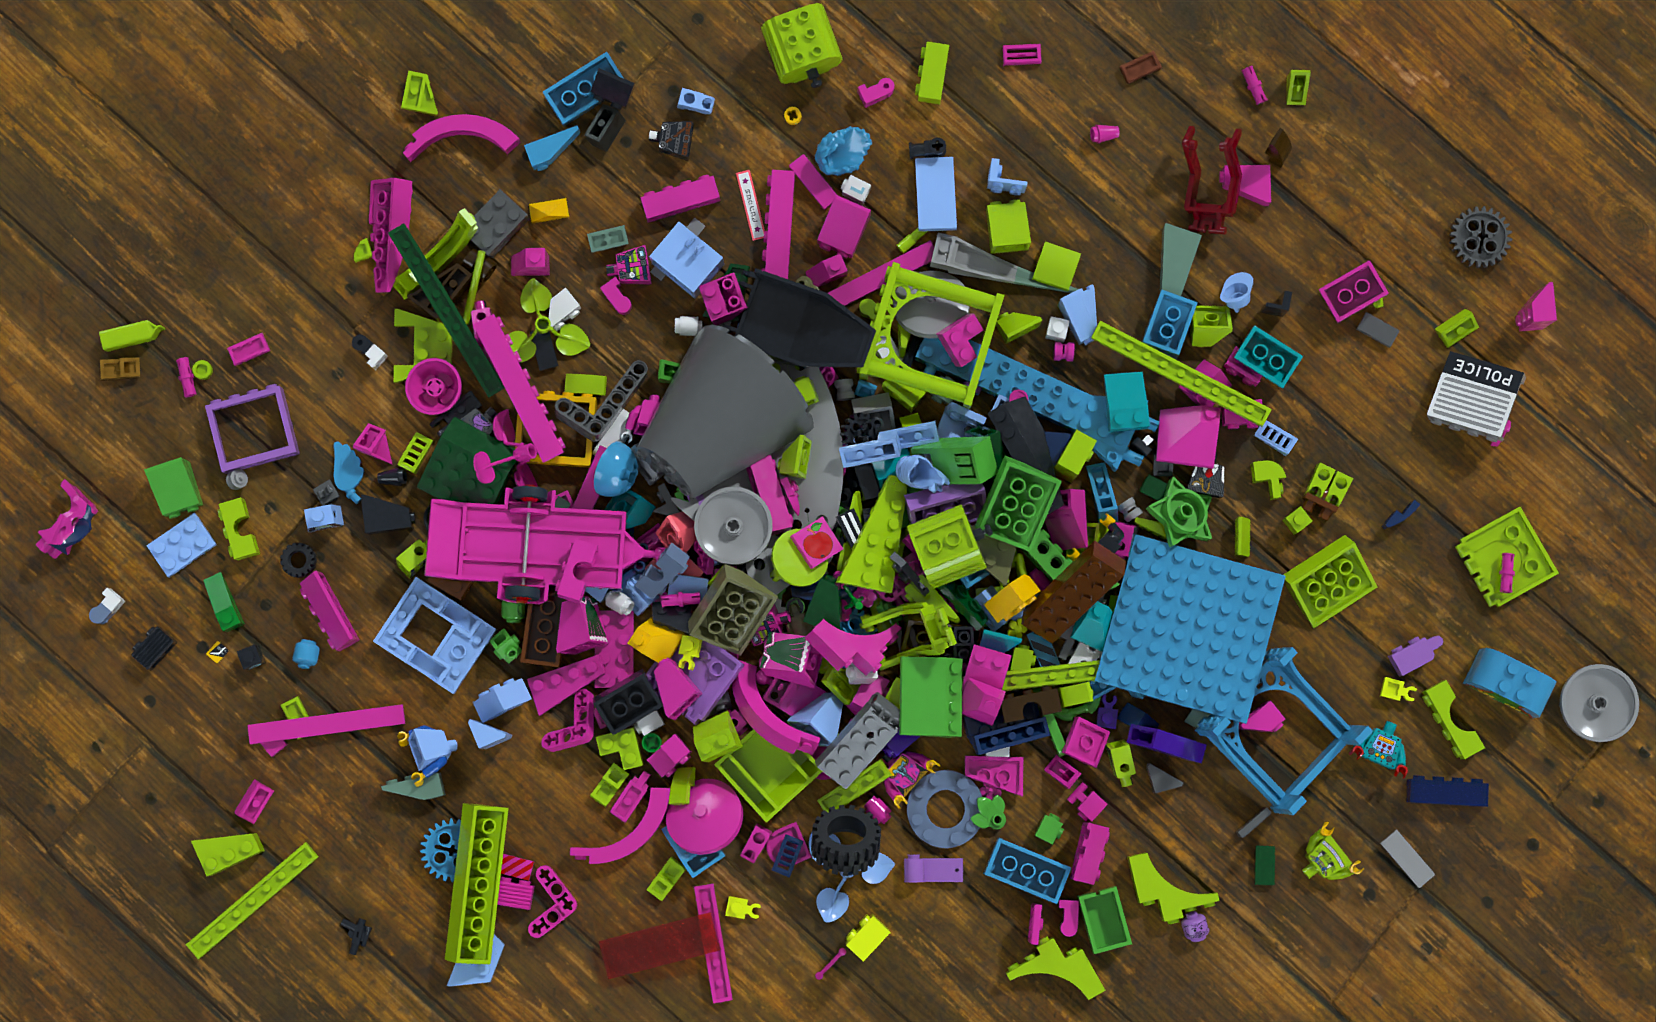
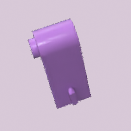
M908 855V858L904 859V882H963V858H919V855Z

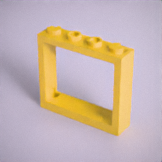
M543 391V394H539L540 396L537 397L539 401L557 402L560 398H567L574 403L589 404V413L592 415L597 411V399L593 397V394L574 396V393L563 392L562 395H555L553 391ZM517 414L515 443H522L524 424L519 414ZM587 439L585 458L557 456L543 463L540 456L536 455L534 459H530V462H526V464L590 468L593 461L594 442Z

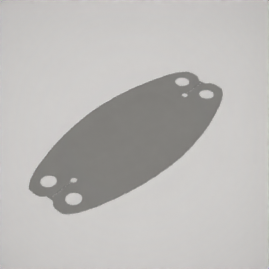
M774 360V363L779 364L781 367L780 373L784 371L792 378L793 382L801 376L809 377L813 381L820 401L808 406L806 409V413L809 412L812 415L814 428L804 434V436L812 441L806 479L783 476L779 473L780 470H778L779 459H782V454L794 441L771 454V458L776 462L777 470L775 471L777 477H780V479L789 477L795 480L799 487L797 493L799 495L800 512L799 516H797L782 485V493L788 501V513H791L793 520L798 519L801 521V529L816 521L818 516L824 515L828 519L827 524L833 530L836 516H838L843 485V464L839 448L843 447L834 402L819 367H806L804 370L799 371L794 365H788L787 367L786 364ZM805 508H809L808 515L805 512Z

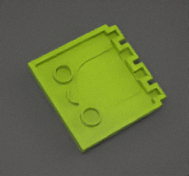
M1517 507L1459 540L1460 544L1455 546L1461 558L1468 555L1469 559L1464 561V564L1470 574L1478 573V576L1473 579L1480 592L1488 590V593L1484 594L1483 597L1489 607L1495 604L1499 607L1559 574L1521 507ZM1502 553L1515 554L1513 567L1515 576H1513L1512 593L1500 592L1501 575H1499V571L1502 569Z

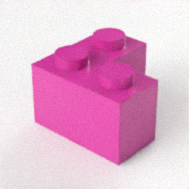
M967 313L936 333L954 365L963 367L977 358L968 340L982 332L983 328L975 314Z
M674 734L647 761L661 777L665 775L670 777L676 771L674 767L679 763L681 765L685 764L691 758L689 754L692 751L677 734Z

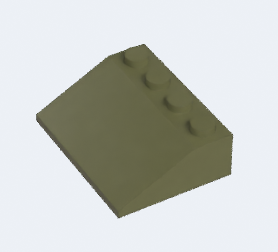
M724 564L688 621L689 635L741 656L778 599V596L743 571Z

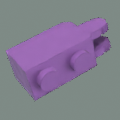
M1437 635L1426 640L1425 637L1419 639L1417 636L1408 641V646L1402 648L1400 645L1391 650L1392 654L1388 658L1398 676H1404L1433 660L1435 655L1433 650L1443 645V638Z

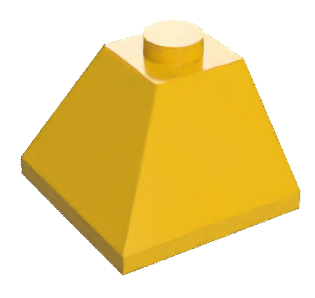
M652 616L637 627L627 644L659 663L667 657L671 659L681 643L682 635L686 634L679 630L674 631L667 626L653 623Z

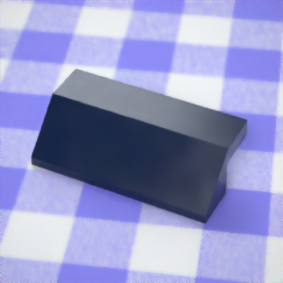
M1032 702L1025 704L1023 707V720L1003 724L1000 709L993 726L970 717L962 718L967 738L977 755L1050 736L1046 717H1040L1037 704Z

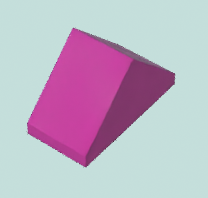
M1057 755L1044 769L1066 789H1070L1081 775L1079 771Z

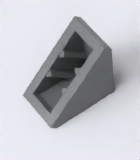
M1150 763L1147 764L1146 770L1153 793L1163 792L1183 785L1182 781Z

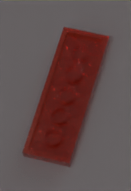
M712 912L599 941L608 979L721 950Z

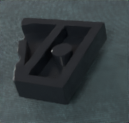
M652 602L653 623L667 626L674 631L679 630L690 636L688 621L692 616L691 604L684 605V607H679V605L662 607L661 602Z

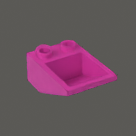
M762 670L756 673L757 683L769 685L762 700L789 716H793L819 696L827 693L816 685L815 688L789 681L783 683L778 678H771L765 675ZM772 692H776L778 694V697L776 699L771 698Z

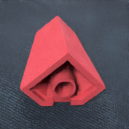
M683 511L671 514L665 518L656 535L665 548L673 543L687 553L696 540L694 521Z

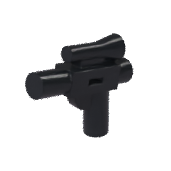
M344 918L340 924L349 929L348 935L352 938L349 954L356 955L360 943L361 946L366 947L372 927L365 926V919L359 918L358 923L354 924Z

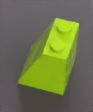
M1011 200L1007 204H1002L1000 201H996L987 205L990 253L1029 250L1031 238L1025 202Z

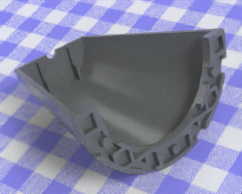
M716 325L704 326L695 335L635 449V455L640 461L647 462L656 473L663 472L665 474L664 478L668 483H674L679 487L681 493L685 496L689 495L693 499L796 440L799 435H804L814 428L812 415L809 412L806 413L808 405L804 397L784 371L779 373V370L772 366L774 360L748 339L739 334L734 337L728 334L730 332L729 329Z

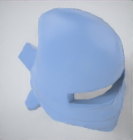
M920 455L904 456L896 465L897 478L910 487L929 489L932 493H935L936 491L942 492L941 485L944 483L946 485L950 484L949 479L941 471L934 468L929 460Z

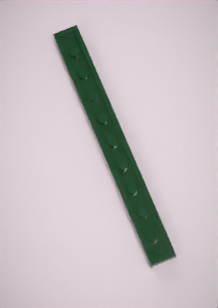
M405 223L388 232L488 398L505 389Z

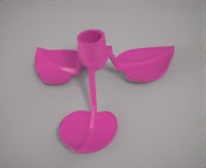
M509 409L503 410L496 415L493 421L495 437L497 440L503 441L504 445L517 448L513 451V456L493 463L490 462V458L485 452L476 453L473 461L476 476L484 484L491 483L495 478V472L492 467L515 459L519 461L518 465H516L517 471L514 473L517 487L525 485H535L538 487L529 466L526 464V462H530V459L536 457V448L532 443L526 445L523 442L513 443L515 431L509 417Z

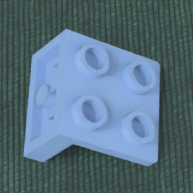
M992 158L989 167L987 189H991V192L994 193L1008 191L1011 195L1025 193L1027 182L1000 178L1002 173V165H999L1000 159Z
M951 402L945 407L937 427L939 438L964 437L965 427L975 428L983 426L986 417Z

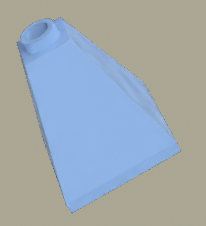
M832 692L824 693L791 716L787 722L795 729L820 737L818 746H829L838 735L843 703Z

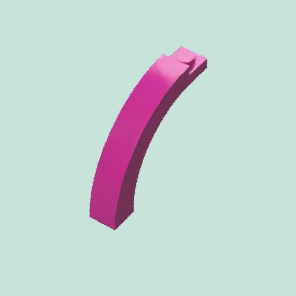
M468 114L451 115L429 122L415 131L412 136L416 141L414 143L410 142L405 147L403 154L412 162L431 144L455 135H473L484 138L497 145L507 155L521 141L504 125L486 117Z
M740 661L745 666L732 682V689L736 704L748 724L765 740L788 753L794 754L797 749L813 755L819 745L820 737L795 729L775 716L759 694L756 684L757 666Z
M651 788L648 808L642 821L632 833L621 841L600 848L571 847L570 855L575 856V859L586 860V856H589V864H600L621 859L638 850L654 835L661 825L668 809L671 788Z

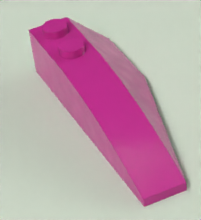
M387 178L371 181L369 224L373 226V233L370 234L371 241L374 242L375 248L372 252V259L376 262V267L373 269L376 293L391 291L403 257L388 232L405 223L409 230L411 195L413 192L412 181Z

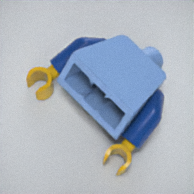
M425 725L410 730L408 734L401 731L397 735L400 746L410 745L418 770H422V773L415 772L411 776L412 780L420 778L419 781L414 783L416 787L424 783L423 778H428L438 772L447 763L451 752L457 750L456 740H447L444 731L435 730Z

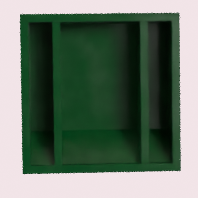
M454 417L441 435L417 488L442 500L498 504L518 461L513 459L493 466L495 478L491 483L484 484L476 476L473 462L474 456L478 452H485L489 456L490 462L493 463L513 456V451L516 448L504 445L497 438Z

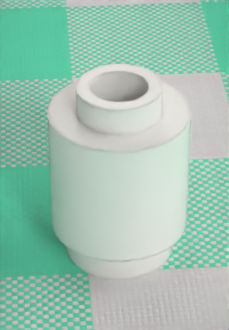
M680 316V318H675V333L695 336L702 329V321H699V317Z
M609 591L605 597L606 606L621 615H629L634 608L632 599L622 592Z

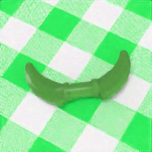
M1101 696L1073 709L1062 708L1061 712L1053 714L1064 721H1072L1075 716L1085 712L1092 714L1098 708Z

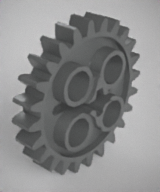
M1476 206L1473 208V212L1469 208L1466 210V214L1462 212L1459 215L1461 219L1456 218L1454 220L1457 225H1452L1451 229L1455 232L1449 234L1454 239L1449 243L1455 244L1452 251L1458 250L1459 252L1456 258L1462 256V263L1468 260V266L1475 263L1476 268H1479L1482 263L1483 267L1486 268L1488 267V262L1493 266L1495 265V260L1500 262L1502 260L1501 256L1505 257L1507 255L1505 250L1511 248L1507 243L1512 241V238L1507 236L1512 231L1506 230L1510 224L1503 223L1505 217L1498 218L1500 212L1494 215L1492 214L1493 208L1486 212L1485 206L1480 211ZM1468 223H1473L1476 226V231H1471ZM1487 225H1492L1495 232L1490 233L1487 230ZM1480 233H1481V237L1484 238L1481 242H1480V240H1481L1480 237H1477ZM1468 241L1474 244V250L1467 247L1466 243ZM1487 243L1492 245L1493 252L1486 249L1485 245Z

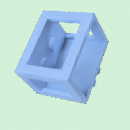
M680 222L674 226L649 256L651 263L694 299L701 293L699 287L710 282L724 266L723 257Z

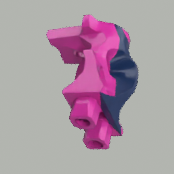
M65 479L62 481L61 487L71 499V509L66 513L60 514L51 528L39 530L38 533L42 538L36 543V546L42 552H47L54 559L62 552L66 555L70 554L72 545L82 540L92 530L91 520L98 512L95 504L76 486H73Z

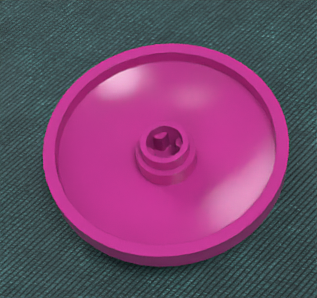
M715 779L696 780L695 786L690 787L689 804H669L666 813L667 829L674 842L683 850L700 855L717 852L730 844L738 834L743 821V807L738 795L729 785Z

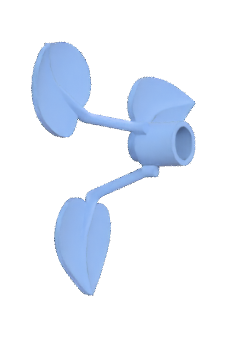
M811 832L810 838H809V851H810L811 856H812V851H811L812 832ZM832 834L829 836L833 841L841 844L836 835ZM879 853L878 860H875L874 866L872 868L868 866L866 872H861L862 878L871 884L880 883L887 877L895 863L888 856ZM848 872V876H842L843 878L836 891L832 888H826L818 894L816 904L824 922L837 920L846 912L849 906V897L847 894L839 891L846 879L854 876L852 872Z

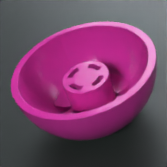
M425 359L416 364L409 372L405 383L406 396L410 404L421 413L428 415L445 413L453 408L460 398L462 391L460 375L453 365L443 359Z

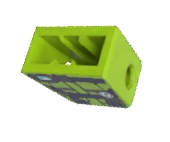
M418 539L396 558L397 566L409 579L425 566L427 540L423 543ZM418 552L423 553V555H421V556H418V555H416V554H417Z

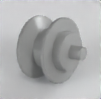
M241 469L229 472L226 476V483L233 490L246 486L248 482L246 473Z

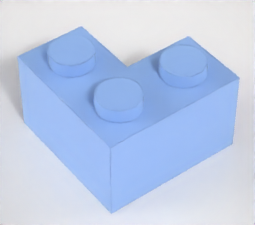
M512 678L505 681L503 686L497 684L479 694V699L474 701L473 704L482 723L523 705L532 698L523 679L514 681Z

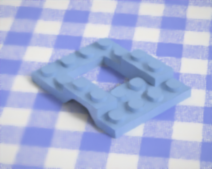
M415 577L373 642L417 669L452 694H455L497 629L421 579ZM422 604L453 624L433 656L401 637Z

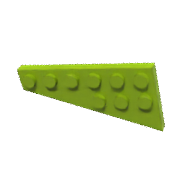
M889 475L878 495L879 498L875 506L872 507L869 513L870 516L864 524L852 548V553L845 562L844 569L836 583L892 593L895 570L891 566L893 562L890 556L894 552L898 554L905 507L904 495L907 493L908 486L902 483L897 476Z

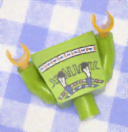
M1325 822L1322 828L1309 839L1305 857L1310 864L1302 869L1303 873L1308 879L1318 873L1321 878L1329 880L1344 879L1353 874H1360L1364 868L1359 870L1356 868V865L1361 861L1358 860L1352 864L1331 836L1334 827L1331 830H1327L1325 827L1329 822Z

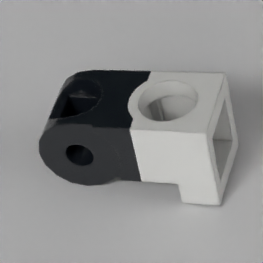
M359 334L352 339L353 348L370 358L367 363L374 370H377L388 357L366 336Z

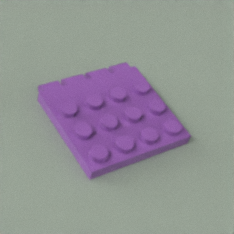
M702 641L699 658H693L695 663L694 670L688 669V662L685 663L684 669H682L703 693L682 713L694 725H697L700 720L705 721L745 666L725 649ZM680 645L671 657L677 664L683 658V655L678 654ZM655 661L646 675L657 691L658 685L654 670L657 668L658 663Z

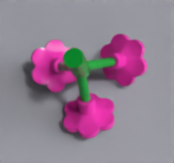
M836 571L833 577L838 579L842 571ZM841 584V589H844L851 598V603L848 605L845 600H841L843 622L849 620V615L852 613L851 607L854 606L856 609H862L863 606L868 608L873 606L874 601L877 599V594L874 590L857 587V591L852 594L847 587L848 585Z

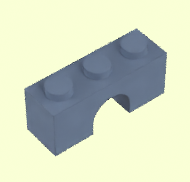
M671 543L661 553L655 563L662 570L650 564L640 575L634 586L652 600L658 594L661 596L667 589L666 585L668 583L672 585L678 577L677 574H683L687 569L688 565L686 563L690 556Z

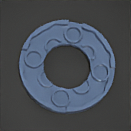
M950 770L936 771L935 774L930 773L921 778L910 792L907 804V816L910 826L921 840L939 848L960 846L969 841L979 830V827L970 818L979 813L977 798L982 797V794L976 784L961 773ZM940 790H950L957 793L964 803L965 812L963 819L952 828L937 827L930 821L927 815L929 799Z

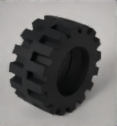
M292 543V545L286 546L287 548L282 551L283 554L280 556L282 569L290 576L297 578L306 577L308 574H311L317 562L313 549L303 543ZM297 552H301L306 556V563L301 568H294L291 564V558Z

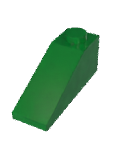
M222 572L204 579L209 599L222 631L229 632L244 625L245 623Z

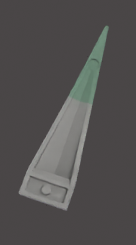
M942 233L937 234L930 267L948 270V273L1067 292L1032 280L1033 272L989 254L958 237ZM1070 286L1068 293H1072L1078 289Z

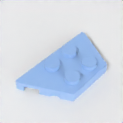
M494 934L491 963H455L447 986L491 982L505 944Z

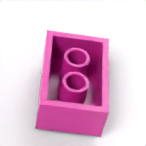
M1370 260L1319 289L1321 296L1337 323L1389 294Z

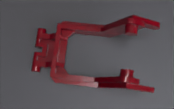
M1189 126L1181 142L1190 171L1184 209L1194 216L1193 225H1189L1188 231L1206 233L1207 227H1209L1208 232L1210 234L1226 235L1227 228L1224 227L1225 217H1233V214L1236 213L1242 180V172L1236 153V147L1241 138L1242 130L1236 128L1232 138L1227 137L1219 145V150L1225 154L1231 176L1227 201L1223 205L1202 204L1196 201L1202 171L1196 152L1198 143L1197 140H1193L1195 127Z

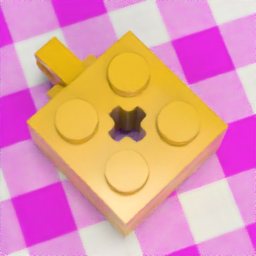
M1023 574L983 605L997 623L1003 619L1008 621L1014 615L1020 613L1024 607L1037 599L1035 595L1040 592V589L1030 576Z

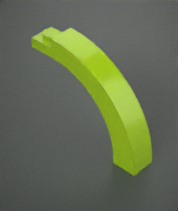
M465 208L458 212L453 225L445 236L425 255L436 276L457 257L478 229L474 216L468 213ZM410 269L397 276L393 287L404 300L408 298L409 294L421 288Z

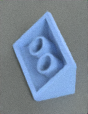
M470 719L468 722L479 749H488L512 738V734L477 720Z

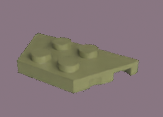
M975 525L971 526L972 530L976 529ZM984 535L985 538L977 541L987 566L985 570L1005 587L1008 582L1016 546Z

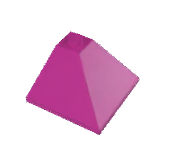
M1200 405L1160 410L1156 461L1213 469L1221 408Z

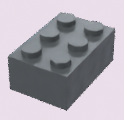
M499 189L474 215L478 229L470 241L479 250L486 252L485 255L492 259L530 218L528 214Z

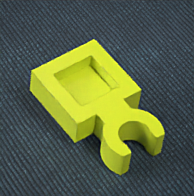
M682 635L678 654L683 655V658L678 663L679 668L684 669L685 663L688 662V669L694 670L695 663L693 658H699L703 640Z
M1384 677L1380 696L1400 701L1401 696H1403L1407 701H1414V698L1408 696V691H1416L1417 689L1412 686L1404 688L1403 681Z
M729 896L725 916L745 919V914H749L750 917L756 919L759 918V915L753 914L752 909L754 907L761 908V905L754 903L750 906L747 905L748 899Z

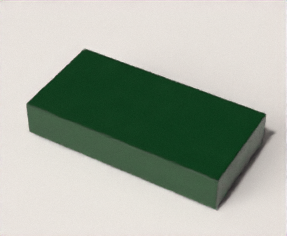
M1255 845V885H1275V846Z

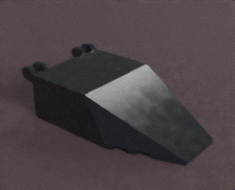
M755 268L754 272L743 270L742 275L755 279L753 285L739 281V286L751 290L746 303L747 309L742 314L738 328L723 324L724 328L736 333L735 337L738 334L743 336L764 351L771 359L786 365L802 367H864L876 333L874 328L826 292Z

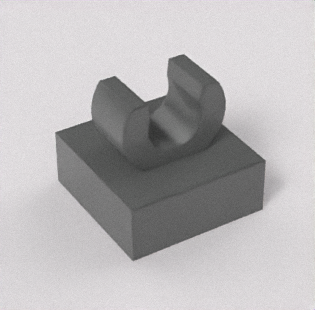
M330 479L313 489L322 506L340 497Z

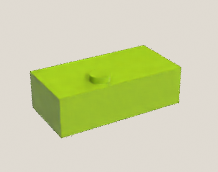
M1076 429L1054 466L1055 475L1072 483L1078 476L1086 461L1089 462L1094 453L1092 449L1097 440Z

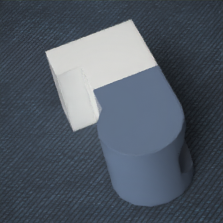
M106 588L102 593L105 596L104 600L89 612V618L93 623L105 624L125 603V600L110 588Z

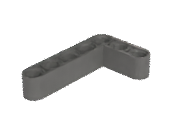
M638 360L633 362L594 415L571 400L560 398L555 404L556 418L593 442L600 441L645 381L648 371L646 363ZM638 369L641 370L643 373L636 374L634 371ZM630 384L632 388L626 389L623 385ZM618 398L622 402L617 404L614 403L612 400ZM566 407L568 411L562 412L559 408ZM608 413L611 415V417L604 418L602 414ZM581 417L584 419V421L577 422L575 421V418ZM598 428L600 432L594 433L591 429Z

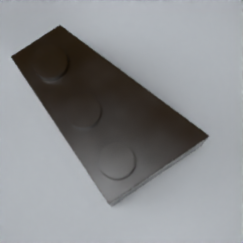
M458 263L437 276L454 305L468 289L472 280V274ZM422 288L407 296L439 323L441 322Z

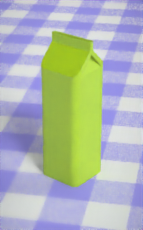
M145 320L100 331L99 335L103 350L109 352L156 340L161 330H165V327L161 325L156 326L150 321Z

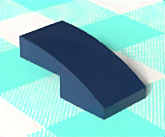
M1413 500L1402 513L1397 510L1392 512L1382 525V528L1386 529L1402 522L1421 504Z

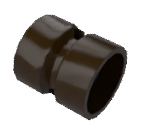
M477 248L471 250L461 264L470 273L474 271L479 251ZM489 257L484 258L479 279L481 283L486 282L497 268V263Z

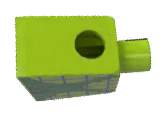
M1124 739L1107 743L1105 746L1114 776L1120 778L1122 787L1133 785L1131 775L1136 774L1129 744Z

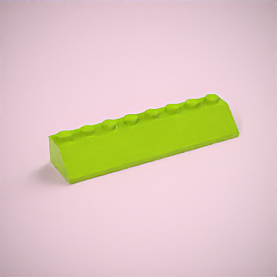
M463 803L445 960L466 964L491 963L508 808Z

